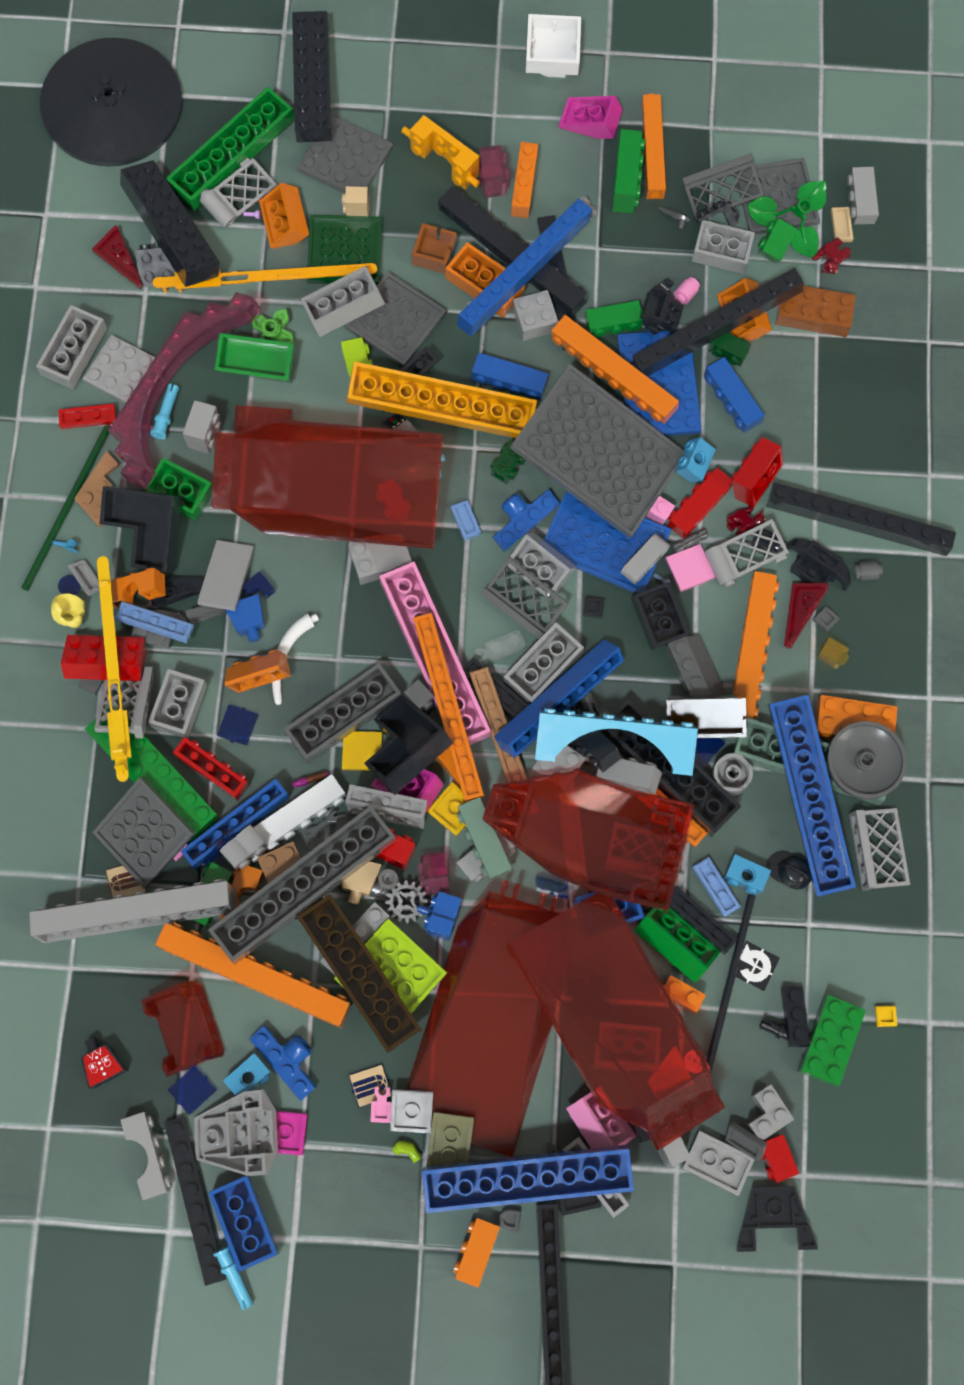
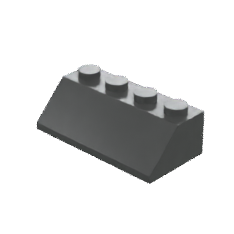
M701 635L686 636L667 644L665 650L685 696L727 695Z

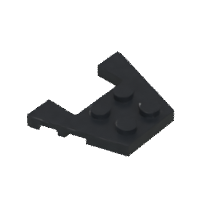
M794 1186L752 1187L736 1248L737 1252L756 1251L755 1229L796 1228L798 1250L818 1249Z

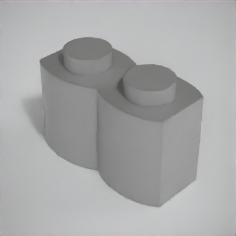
M249 825L224 845L220 852L236 871L238 869L243 870L250 864L249 860L255 855L258 857L266 850L265 846L267 844L256 830Z

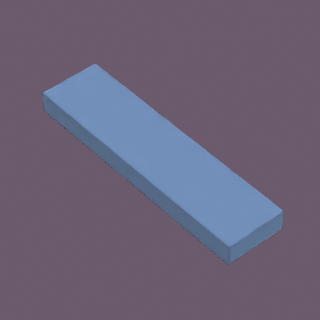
M123 601L115 615L116 621L184 643L188 642L194 629V624Z

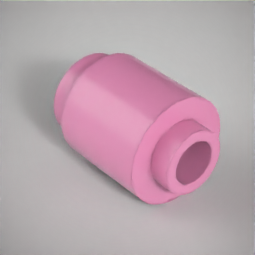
M693 277L685 279L674 292L675 300L681 304H688L699 291V282Z

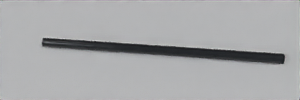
M748 894L737 937L738 940L733 952L700 1088L708 1089L756 898L754 895Z

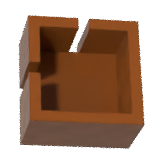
M422 223L411 254L412 265L445 274V268L451 262V257L457 244V233L441 228L440 240H437L438 227Z

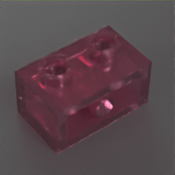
M444 852L421 855V863H418L420 884L421 887H425L426 895L450 891Z

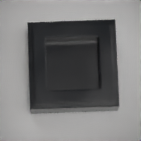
M586 597L583 616L602 619L604 599Z

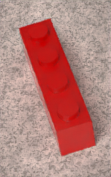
M718 467L713 472L710 470L704 477L705 481L701 485L698 483L694 487L690 498L685 497L680 503V509L678 511L674 510L669 515L667 526L682 539L689 536L732 488V479Z

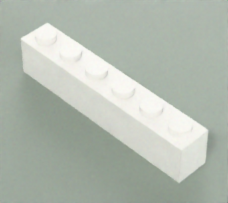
M332 774L253 827L267 844L264 852L267 850L273 851L280 845L279 842L283 839L289 840L296 834L295 831L300 828L305 829L312 824L311 820L317 816L318 818L323 817L328 813L327 809L333 805L337 807L345 801L346 794ZM255 855L249 861L254 863L258 861V857Z

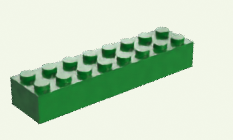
M269 87L265 88L166 177L167 182L177 197L192 211L202 205L200 199L204 190L214 189L241 168L240 163L247 158L250 160L254 158L294 121L293 108Z
M95 719L85 730L111 758L109 733L95 732ZM108 719L103 721L101 726H108ZM129 733L132 758H127L130 780L135 783L139 777H144L196 832L188 841L190 844L220 818L145 736L143 738H135V734Z

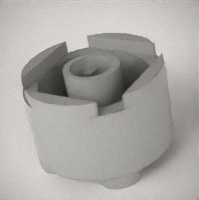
M735 753L726 754L721 757L711 771V778L730 796L742 793L753 777V769L750 763L742 755ZM732 772V775H734L735 777L731 778V776L728 775V773Z

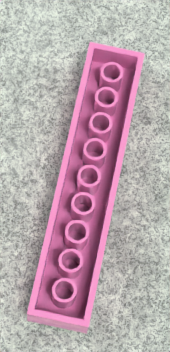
M415 562L380 575V584L427 689L434 695L413 617L432 613L469 745L490 737V728ZM434 695V705H435L436 710H437V712H438V714H439V716H440L439 709H438L437 702H436L435 695Z

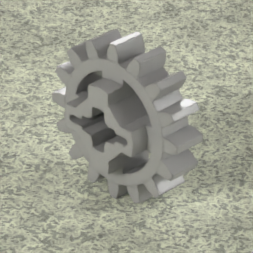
M405 880L402 886L398 882V888L391 889L392 894H386L390 898V900L385 901V905H390L387 912H393L391 918L398 917V923H401L403 919H405L406 924H409V919L416 922V916L422 918L423 915L417 912L418 907L415 905V899L419 896L420 905L423 906V904L428 903L427 899H423L427 894L426 892L421 893L422 886L420 885L416 888L414 881L411 885H408L407 880ZM406 889L411 890L410 893L401 892L402 890ZM395 897H396V899H398V902H399V904L396 906V908H394V905H393V901H394V898H395ZM402 898L405 900H408L410 898V904L412 905V907L408 906L407 904L403 906ZM404 911H410L413 914L403 915L402 913Z

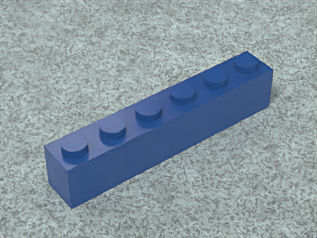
M274 779L181 850L182 854L196 870L220 852V849L235 838L243 829L249 825L254 826L288 800L287 792Z

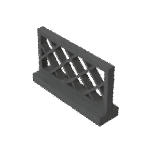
M751 153L682 178L694 217H696L695 213H697L696 209L699 203L707 206L708 211L713 208L712 205L716 197L731 203L729 204L730 207L734 208L764 196ZM751 168L753 175L750 180L741 177L743 171ZM733 176L737 178L733 186L724 183L726 177ZM739 180L748 183L745 191L735 188ZM715 182L720 184L716 193L707 189L709 183ZM750 185L758 188L759 193L752 196L747 191ZM722 186L731 189L727 198L718 194ZM695 188L702 190L699 199L693 197L690 190ZM733 191L742 194L739 201L730 200ZM705 192L714 196L710 204L701 200Z
M510 557L506 559L488 586L480 593L538 639L550 629L569 604ZM509 563L516 569L515 576L507 577L506 568ZM527 576L530 578L531 587L521 588L520 577ZM517 577L518 589L509 590L507 579ZM504 579L505 591H498L493 587L497 580ZM535 588H543L546 598L536 600ZM532 589L533 600L523 601L522 590ZM519 591L520 602L513 603L510 600L509 592ZM557 599L562 603L559 610L551 611L550 600ZM547 601L548 612L538 613L537 602ZM533 602L535 614H527L524 609V603ZM539 615H549V623L546 627L540 624Z

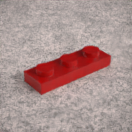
M114 404L58 410L59 427L61 430L117 424Z

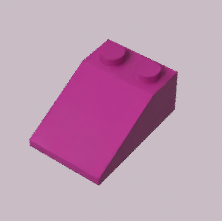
M616 96L568 97L559 128L596 139L614 138L623 109Z
M424 769L397 794L427 800V812L444 784L436 774ZM375 778L371 784L373 789L391 793Z

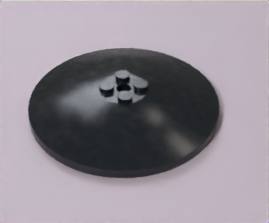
M102 38L83 43L71 49L53 65L41 89L40 111L48 134L65 153L91 165L121 166L148 157L167 142L180 119L182 93L174 69L156 50L141 42L130 39ZM107 91L113 92L111 96L104 95Z

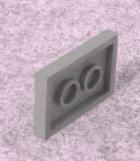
M698 1131L689 1151L691 1158L684 1162L682 1169L739 1196L754 1159L742 1151Z

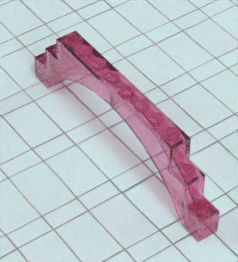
M236 292L227 307L210 302L201 316L184 312L108 430L117 441H120L114 452L123 462H126L120 474L129 483L146 489L155 475L149 455L148 436L156 403L166 384L193 353L212 339L218 337L220 333H225L253 321L261 307L252 296Z

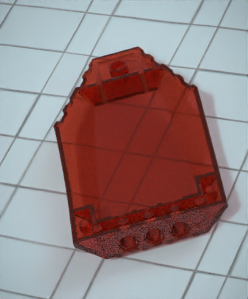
M575 768L573 771L565 773L555 772L551 775L544 774L530 777L529 780L518 782L514 780L509 783L493 784L483 815V821L554 876L605 896L668 911L673 900L695 804L628 789L580 770V768Z

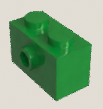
M779 218L773 222L770 221L766 228L767 234L765 238L763 237L758 244L759 250L757 253L774 263L780 262L797 228Z

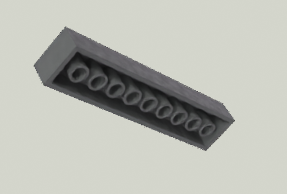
M370 805L209 928L208 931L231 962L237 964L294 920L296 916L307 910L396 841L394 834Z

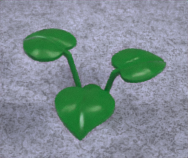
M812 181L802 185L797 192L799 202L795 206L780 212H776L777 204L770 197H759L748 204L749 215L761 226H768L770 221L776 220L775 216L793 211L795 216L802 218L799 227L800 230H796L790 242L791 247L794 251L806 257L812 258L815 256L819 245L818 234L813 227L803 229V225L807 218L806 215L810 211H818L824 207L826 203V181Z

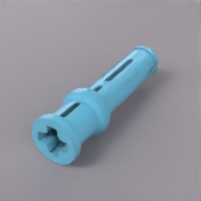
M172 384L167 386L160 412L154 419V428L150 431L152 437L165 440L167 437L166 430L171 424L170 415L179 391V387L173 385V388H171Z
M226 1245L216 1250L213 1255L217 1257L220 1263L221 1273L226 1274L241 1310L246 1309L245 1307L249 1308L254 1303L237 1270L229 1246Z

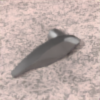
M659 207L661 211L679 221L677 227L679 230H684L686 222L690 221V218L683 213Z

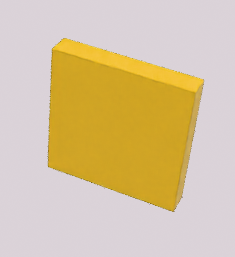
M354 731L343 739L342 770L369 771L364 763L382 748V732Z
M451 782L427 812L457 837L465 827L464 823L460 824L457 818L458 806L469 801H464L462 790Z

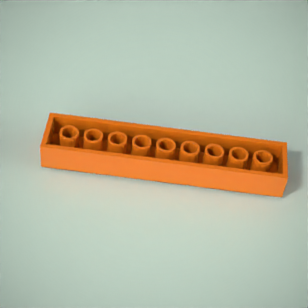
M172 922L171 925L165 923L155 944L161 950L332 1025L343 1028L352 1007L348 1003V998L337 994L336 997L330 995V990L318 986L316 989L312 987L313 984L303 978H300L298 981L294 979L295 976L285 970H281V973L277 972L275 966L263 962L261 965L257 963L258 960L250 955L244 957L237 964H233L216 940L208 938L206 941L203 939L204 936L198 932L190 930L188 933L183 926Z

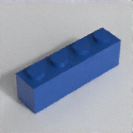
M478 352L472 370V380L479 384L492 385L495 389L509 390V392L515 395L522 394L529 399L542 400L549 373Z
M724 357L706 367L704 380L708 385L712 386L716 398L721 399L725 411L734 418L736 427L745 433L761 424L765 417L764 413Z

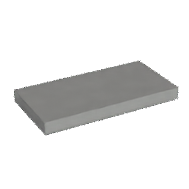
M220 540L216 541L198 598V605L236 611L254 551L253 546Z

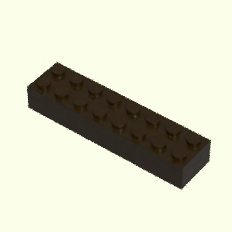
M331 894L296 916L387 1053H390L422 1030Z

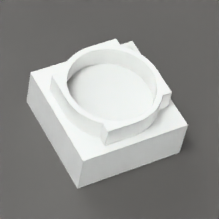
M528 15L526 73H540L547 77L565 78L566 75H578L581 17Z

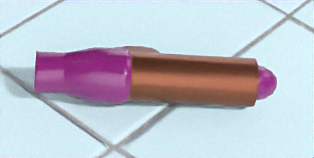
M322 771L302 777L292 782L293 788L302 787L325 779L329 772Z

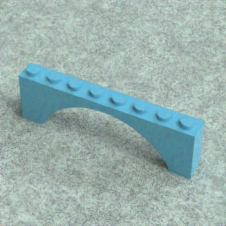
M544 708V711L540 710L535 760L555 762V757L564 747L584 734L601 729H622L636 733L652 742L670 762L673 774L693 775L698 729L691 722H681L680 725L673 724L674 721L662 720V723L654 722L652 718H642L641 721L634 720L632 716H623L621 719L615 718L613 714H603V717L595 716L593 712H583V715L575 714L576 711L564 710V713L556 712V709Z

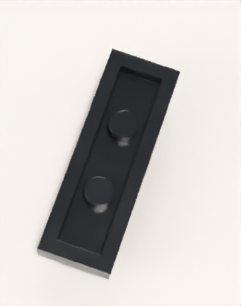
M783 986L781 988L788 1047H808L810 1041L803 988Z

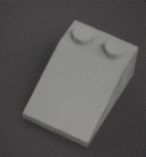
M403 534L366 538L348 544L349 553L360 585L379 580L380 575L412 563Z

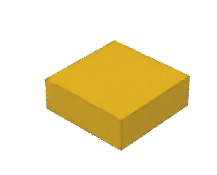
M896 1006L874 1007L876 1027L897 1026Z

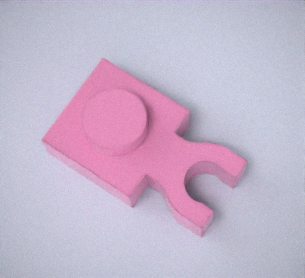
M375 1086L377 1101H372L370 1122L391 1123L392 1102L387 1101L390 1087H386V1093L380 1095L378 1092L379 1087Z

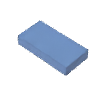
M468 500L450 506L464 541L481 535V530Z

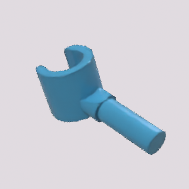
M69 539L67 542L53 541V545L63 546L73 553L78 552L74 549V546L76 544L80 545V543Z

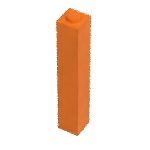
M650 93L643 95L641 104L643 139H645L646 199H664L666 182L661 94Z

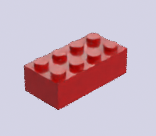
M67 635L61 659L64 679L108 680L104 636ZM116 636L120 681H141L147 653L144 637Z

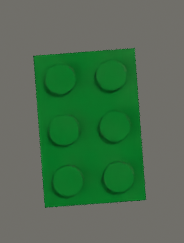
M162 458L145 485L144 491L182 496L181 514L196 522L212 496L214 488L211 482Z

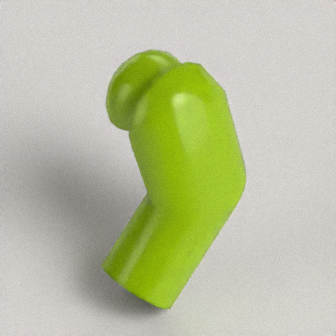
M400 1140L392 1147L394 1154H408L413 1163L422 1158L412 1142Z

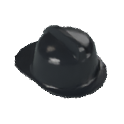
M781 851L772 854L768 859L767 869L771 870L770 876L774 880L795 890L803 889L811 882L808 865L801 858Z

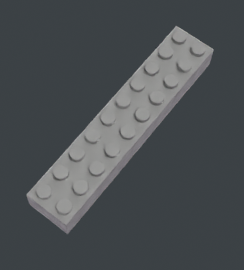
M217 879L211 884L199 882L194 883L192 887L181 885L167 891L166 889H156L154 893L148 894L146 892H136L134 896L117 895L114 899L110 900L98 898L95 899V902L91 903L79 901L72 906L60 904L56 905V908L53 909L41 907L37 908L34 912H29L30 933L32 937L42 943H50L164 925L165 923L171 924L172 922L177 923L228 915L238 907L236 889L224 879Z

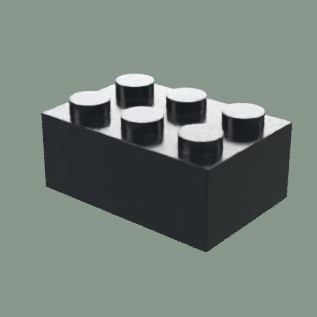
M669 582L631 597L651 651L690 635Z

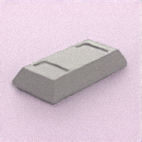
M84 559L68 565V568L88 596L99 591V580Z

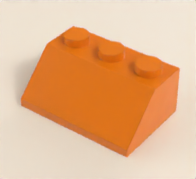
M280 183L259 200L270 248L274 249L297 244L309 235L298 187Z
M744 278L717 294L720 307L759 287L758 282ZM767 312L730 331V333L737 338H743L747 341L762 337L772 331Z
M273 650L268 652V655L262 657H251L250 661L244 663L242 661L233 663L231 667L226 668L225 686L237 693H241L290 677L291 672L286 654L279 650Z

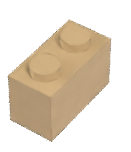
M346 186L345 194L342 193L343 214H346V216H369L368 187Z

